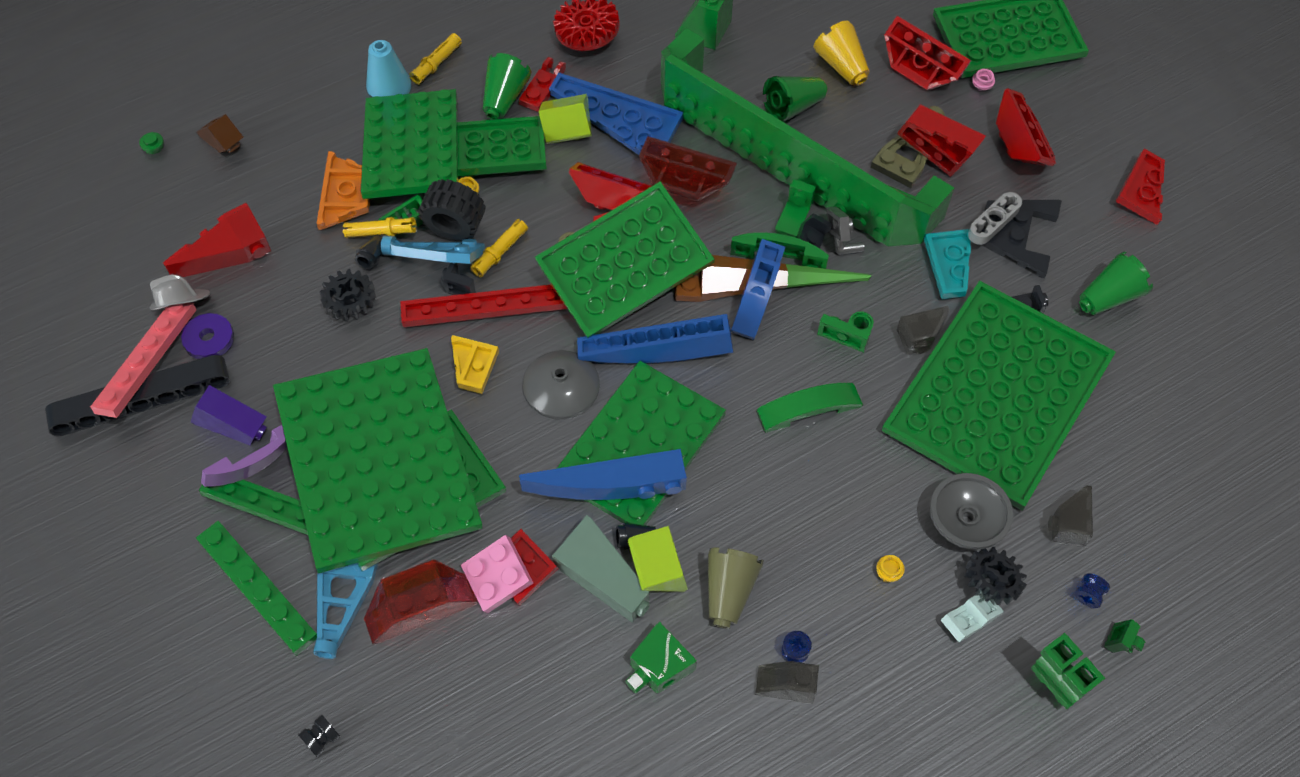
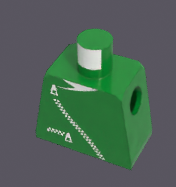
M658 622L631 655L630 665L635 672L625 682L636 694L647 684L658 694L696 670L697 660L661 622Z

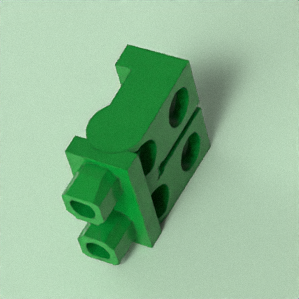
M1064 633L1041 651L1042 656L1037 659L1031 669L1039 680L1054 694L1058 702L1068 710L1101 683L1105 677L1087 657L1073 667L1084 653ZM1085 669H1087L1091 673L1093 678L1087 673Z

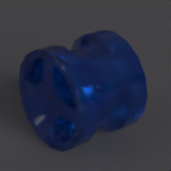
M1092 573L1084 574L1081 580L1082 586L1078 587L1074 593L1075 598L1083 605L1091 608H1100L1103 603L1102 597L1108 594L1110 585L1098 575Z
M802 631L789 632L785 636L781 648L783 659L792 665L803 664L808 659L812 648L810 637Z

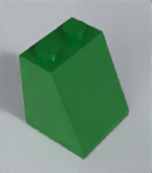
M695 0L678 28L675 38L688 28L705 39L704 47L716 50L732 21L733 0Z

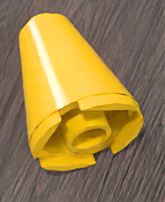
M848 20L841 21L831 26L830 29L832 31L827 35L823 32L816 39L813 46L816 52L847 82L858 86L867 81L870 71L854 25Z

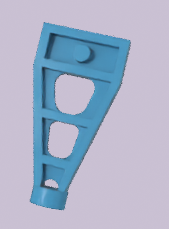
M383 236L381 241V252L383 255L471 264L482 256L485 249V243H477L475 239H464L462 242H400L395 236Z
M355 563L317 573V640L313 650L314 655L325 659L336 658L338 648L374 583L378 563L364 571H361L358 564ZM334 578L356 580V586L347 599L336 598L331 595V582ZM330 606L346 608L343 620L339 625L327 624L326 622Z

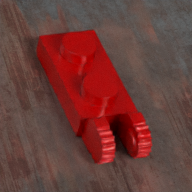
M547 57L542 64V68L538 70L519 98V105L539 112L542 102L548 101L551 96L549 88L558 72L564 74L566 63L560 61L555 67L554 74H552L550 70L553 67L554 60Z

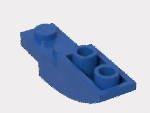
M764 239L761 240L731 328L732 333L752 340L755 339L780 268V262L785 250L784 246Z

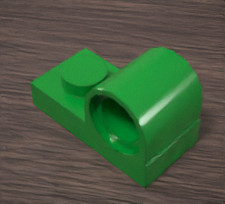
M863 311L852 314L848 323L838 317L823 314L817 335L864 353L874 321L870 314Z

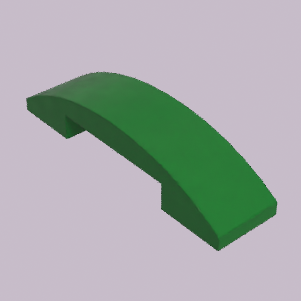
M747 233L732 237L730 255L754 259L755 252L758 251L760 242L764 239L784 246L785 250L782 257L803 261L802 266L823 269L827 267L829 257L827 253L809 242L792 236L777 233Z
M832 383L782 396L759 407L757 413L764 431L767 433L790 427L791 421L836 409L838 413L861 408L863 403L854 383Z

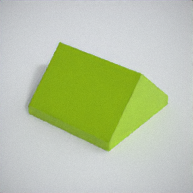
M587 94L542 102L539 115L547 144L592 136Z
M669 526L628 539L642 591L685 592L688 590Z

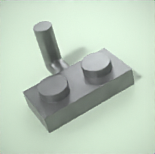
M837 207L827 208V220L833 225L829 232L834 236L835 252L841 255L865 251L864 242L844 244V241H850V233L853 232L852 219Z

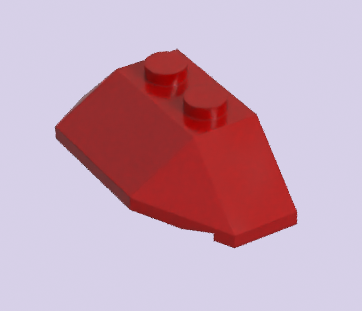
M896 16L884 34L891 68L927 91L958 81L971 62L970 59L899 16Z
M1007 88L1003 93L996 125L1000 131V138L1005 142L1008 155L1013 160L1025 163L1054 166L1056 164L1055 155L1036 116L1027 105L1024 95Z
M577 162L569 169V174L586 202L594 204L599 209L613 210L652 187L651 185Z

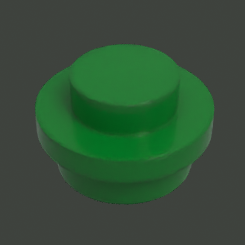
M150 132L141 137L139 144L142 150L148 154H157L163 149L164 140L159 133Z

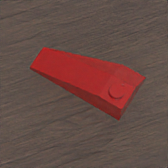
M244 203L221 215L217 219L219 221L217 225L209 231L205 228L199 233L201 237L193 244H185L165 260L163 264L169 275L174 274L187 277L249 263L271 252L268 241L248 204Z

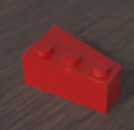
M921 104L897 132L900 137L950 177L966 162L986 137V135Z

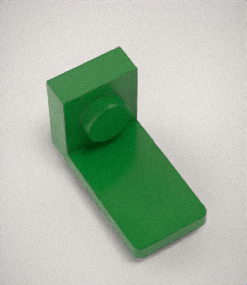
M793 179L789 189L788 201L775 227L776 233L797 237L801 223L806 220L813 205L816 186Z

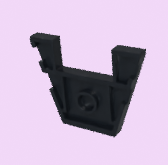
M988 200L987 203H986L984 212H985L996 200ZM1022 200L1018 214L987 243L981 245L1002 257L1007 255L1018 261L1017 265L1024 269L1029 267L1037 272V276L1045 279L1050 256L1026 250L1032 217L1056 222L1059 217L1062 200ZM1012 203L1006 204L1004 209L1006 210ZM997 215L989 216L994 222L1001 221V218ZM984 226V228L979 232V234H980L981 232H985V230H986V227H985V226Z

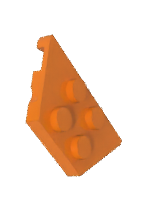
M328 151L317 217L318 230H323L369 212L371 198L363 199L361 195L362 165H358L355 161L348 158L346 160L338 158L336 153Z

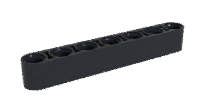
M212 355L150 373L117 418L94 414L90 407L105 387L53 402L45 408L49 433L54 436L68 435L204 394L209 385L216 389L223 388L230 382L225 358L220 355Z

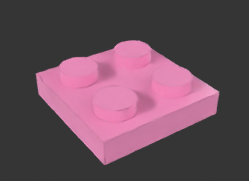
M504 535L461 564L483 612L486 613L491 612L533 584L511 538L507 535Z

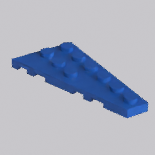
M559 72L549 88L550 95L556 99L587 94L590 122L655 167L659 166L683 119V112Z

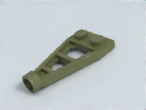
M937 106L929 107V109L945 116L941 108ZM897 135L882 147L873 159L870 168L912 188L922 174L927 158L919 151L915 161L897 154L896 151L904 145L918 151Z

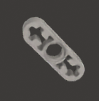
M1013 192L1004 193L971 224L968 232L969 239L975 244L987 243L1018 214L1022 205L1021 197ZM1012 203L1006 210L1004 209L1006 204ZM997 215L1001 218V221L994 222L989 216ZM984 226L986 227L985 232H981L980 234L977 233L980 232L984 228Z

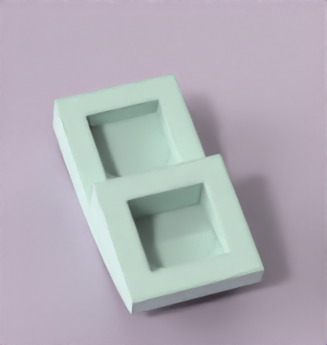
M980 594L971 597L964 605L946 614L941 621L960 643L995 620L1004 611L999 605H996L994 599L991 598L986 602L985 595Z

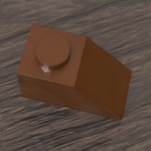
M226 114L213 119L196 132L199 137L219 153L226 150L229 153L240 146L238 141L243 138V135Z

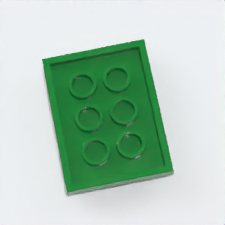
M540 116L458 122V176L547 169L544 132Z

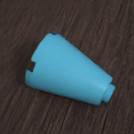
M385 40L373 42L368 49L366 89L369 96L381 97L409 94L411 79L391 44Z

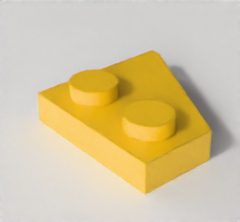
M452 335L451 342L458 388L483 394L499 354L498 346Z

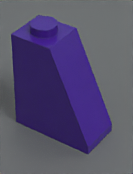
M209 385L195 406L191 423L251 445L254 438L260 440L267 427L263 423L267 416Z

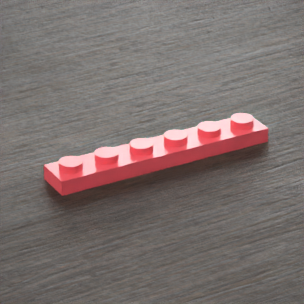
M194 303L170 305L163 310L90 406L94 414L114 418L120 415L196 312Z

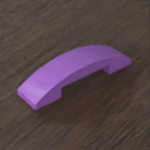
M280 425L272 430L269 444L235 464H232L225 457L202 470L201 483L203 486H220L248 478L269 466L287 448L283 426Z

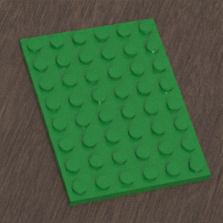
M979 280L884 423L881 431L956 474L972 473L992 480L1004 490L1011 505L1023 511L1116 351Z
M428 348L273 385L318 574L483 529Z

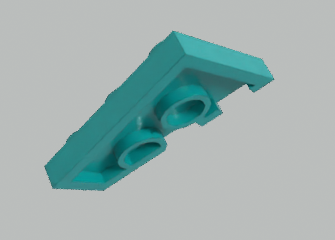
M969 229L925 234L924 242L941 299L966 296L969 278V256L971 254V240L968 237Z

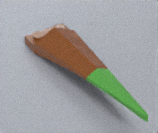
M712 255L715 259L713 264L675 287V301L702 302L743 294L754 260ZM780 263L773 289L826 283L868 281L872 275Z

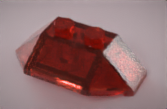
M647 136L639 154L652 186L661 181L668 193L695 201H700L727 186L737 166L736 162Z
M433 559L381 579L364 620L372 644L375 645L475 606L479 602L465 574Z

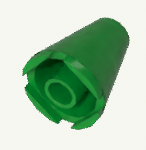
M497 53L496 57L492 55L489 57L482 108L489 119L504 118L530 79L532 73L530 67L527 65L525 68L521 65L522 60L504 53Z
M773 76L764 83L763 95L766 94L767 102H764V107L767 113L785 122L826 97L827 85L819 77Z
M1125 251L1116 255L1080 294L1079 305L1085 313L1096 315L1152 292L1153 283L1148 285L1147 279L1150 278V275L1145 266L1134 255L1127 257L1125 255L1127 252Z

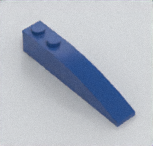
M727 314L597 334L589 338L586 336L577 338L578 359L582 361L605 363H638L642 361L643 363H660L733 353L732 335Z
M681 449L519 475L523 492L578 500H614L637 497L648 499L655 494H677L682 490H686L687 481Z

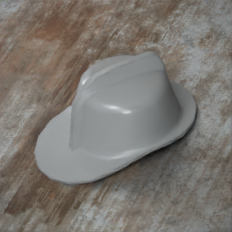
M165 275L150 282L154 303L151 304L150 309L157 310L170 305L201 300L209 296L210 291L206 289L194 290L187 280L179 275Z

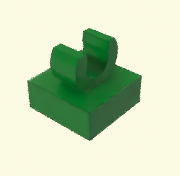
M1132 619L1114 623L1104 647L1112 653L1120 651L1132 653L1134 648L1139 652L1142 651L1145 640L1137 635L1141 625Z

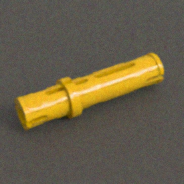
M452 33L428 57L421 59V63L409 73L410 79L419 85L428 75L435 73L437 67L462 44L461 38L457 34Z
M387 217L386 220L346 222L343 224V228L348 229H343V234L345 238L377 234L395 236L399 233H415L416 228H412V226L417 225L414 217L404 219Z
M517 219L493 245L484 249L482 256L471 265V271L481 278L493 265H497L501 261L502 255L528 231L526 223Z

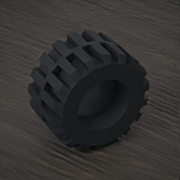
M441 179L438 182H432L429 186L418 213L420 220L423 221L422 223L432 232L450 240L462 241L474 237L485 213L486 206L483 204V199L472 188L460 182Z

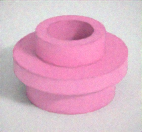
M989 69L978 70L973 75V85L981 90L991 89L995 84L994 73Z

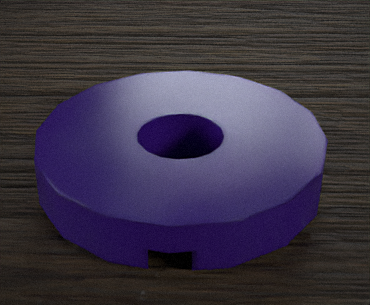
M207 313L199 315L190 320L184 327L181 335L182 345L188 354L196 359L212 355L221 356L232 346L234 331L229 321L219 314ZM208 333L214 334L212 339L202 340L204 335Z

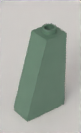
M586 515L552 555L553 563L562 573L633 623L638 616L641 618L650 607L649 591H642L637 575L591 517Z

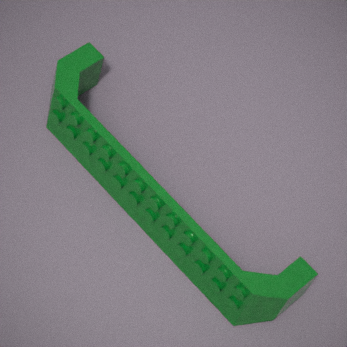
M688 28L661 51V88L664 106L683 112V119L688 124L699 128L706 135L721 142L725 147H729L739 153L741 157L747 158L762 170H766L776 176L778 180L791 185L793 179L816 186L814 201L818 205H822L825 208H839L852 219L855 228L869 234L876 241L882 242L888 247L922 244L925 234L931 233L945 218L954 191L953 186L933 176L916 196H913L881 182L701 73L703 71L705 39Z

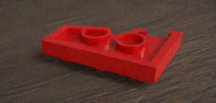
M1144 148L1139 154L1115 201L1156 225L1162 220L1160 205L1163 203L1161 185L1164 183L1165 160Z

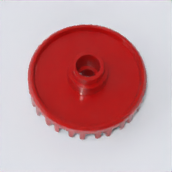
M572 0V5L570 6L565 1V5L560 6L561 12L556 10V15H554L555 20H553L557 39L564 46L577 51H590L607 45L615 38L620 27L618 10H616V6L612 1L608 4L607 0Z

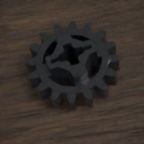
M347 269L346 274H342L339 270L337 271V277L330 275L328 276L330 282L322 283L324 290L320 291L322 305L326 308L329 315L334 313L336 319H339L341 315H344L345 320H348L350 315H354L357 319L359 318L358 313L360 311L365 314L367 313L366 306L373 307L374 305L372 299L376 298L373 282L369 280L367 274L362 276L360 270H357L355 274H352L350 269Z
M992 547L989 552L987 549H981L979 552L975 551L965 565L968 570L964 574L965 577L971 578L968 586L977 588L975 592L977 596L984 594L986 602L992 598L996 605H1000L1002 601L1007 605L1012 600L1016 601L1027 585L1023 582L1027 575L1020 573L1023 566L1014 563L1015 556L1008 558L1006 550L997 553L995 547Z

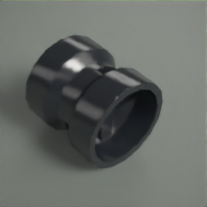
M323 715L315 720L311 730L304 729L298 735L316 757L324 751L325 744L334 743L341 737Z

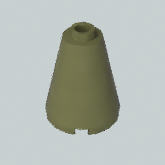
M714 547L710 548L708 554L709 619L714 621V626L730 629V625H736L761 572L764 560L757 561L758 556L734 549H728L725 554L719 553L720 548Z

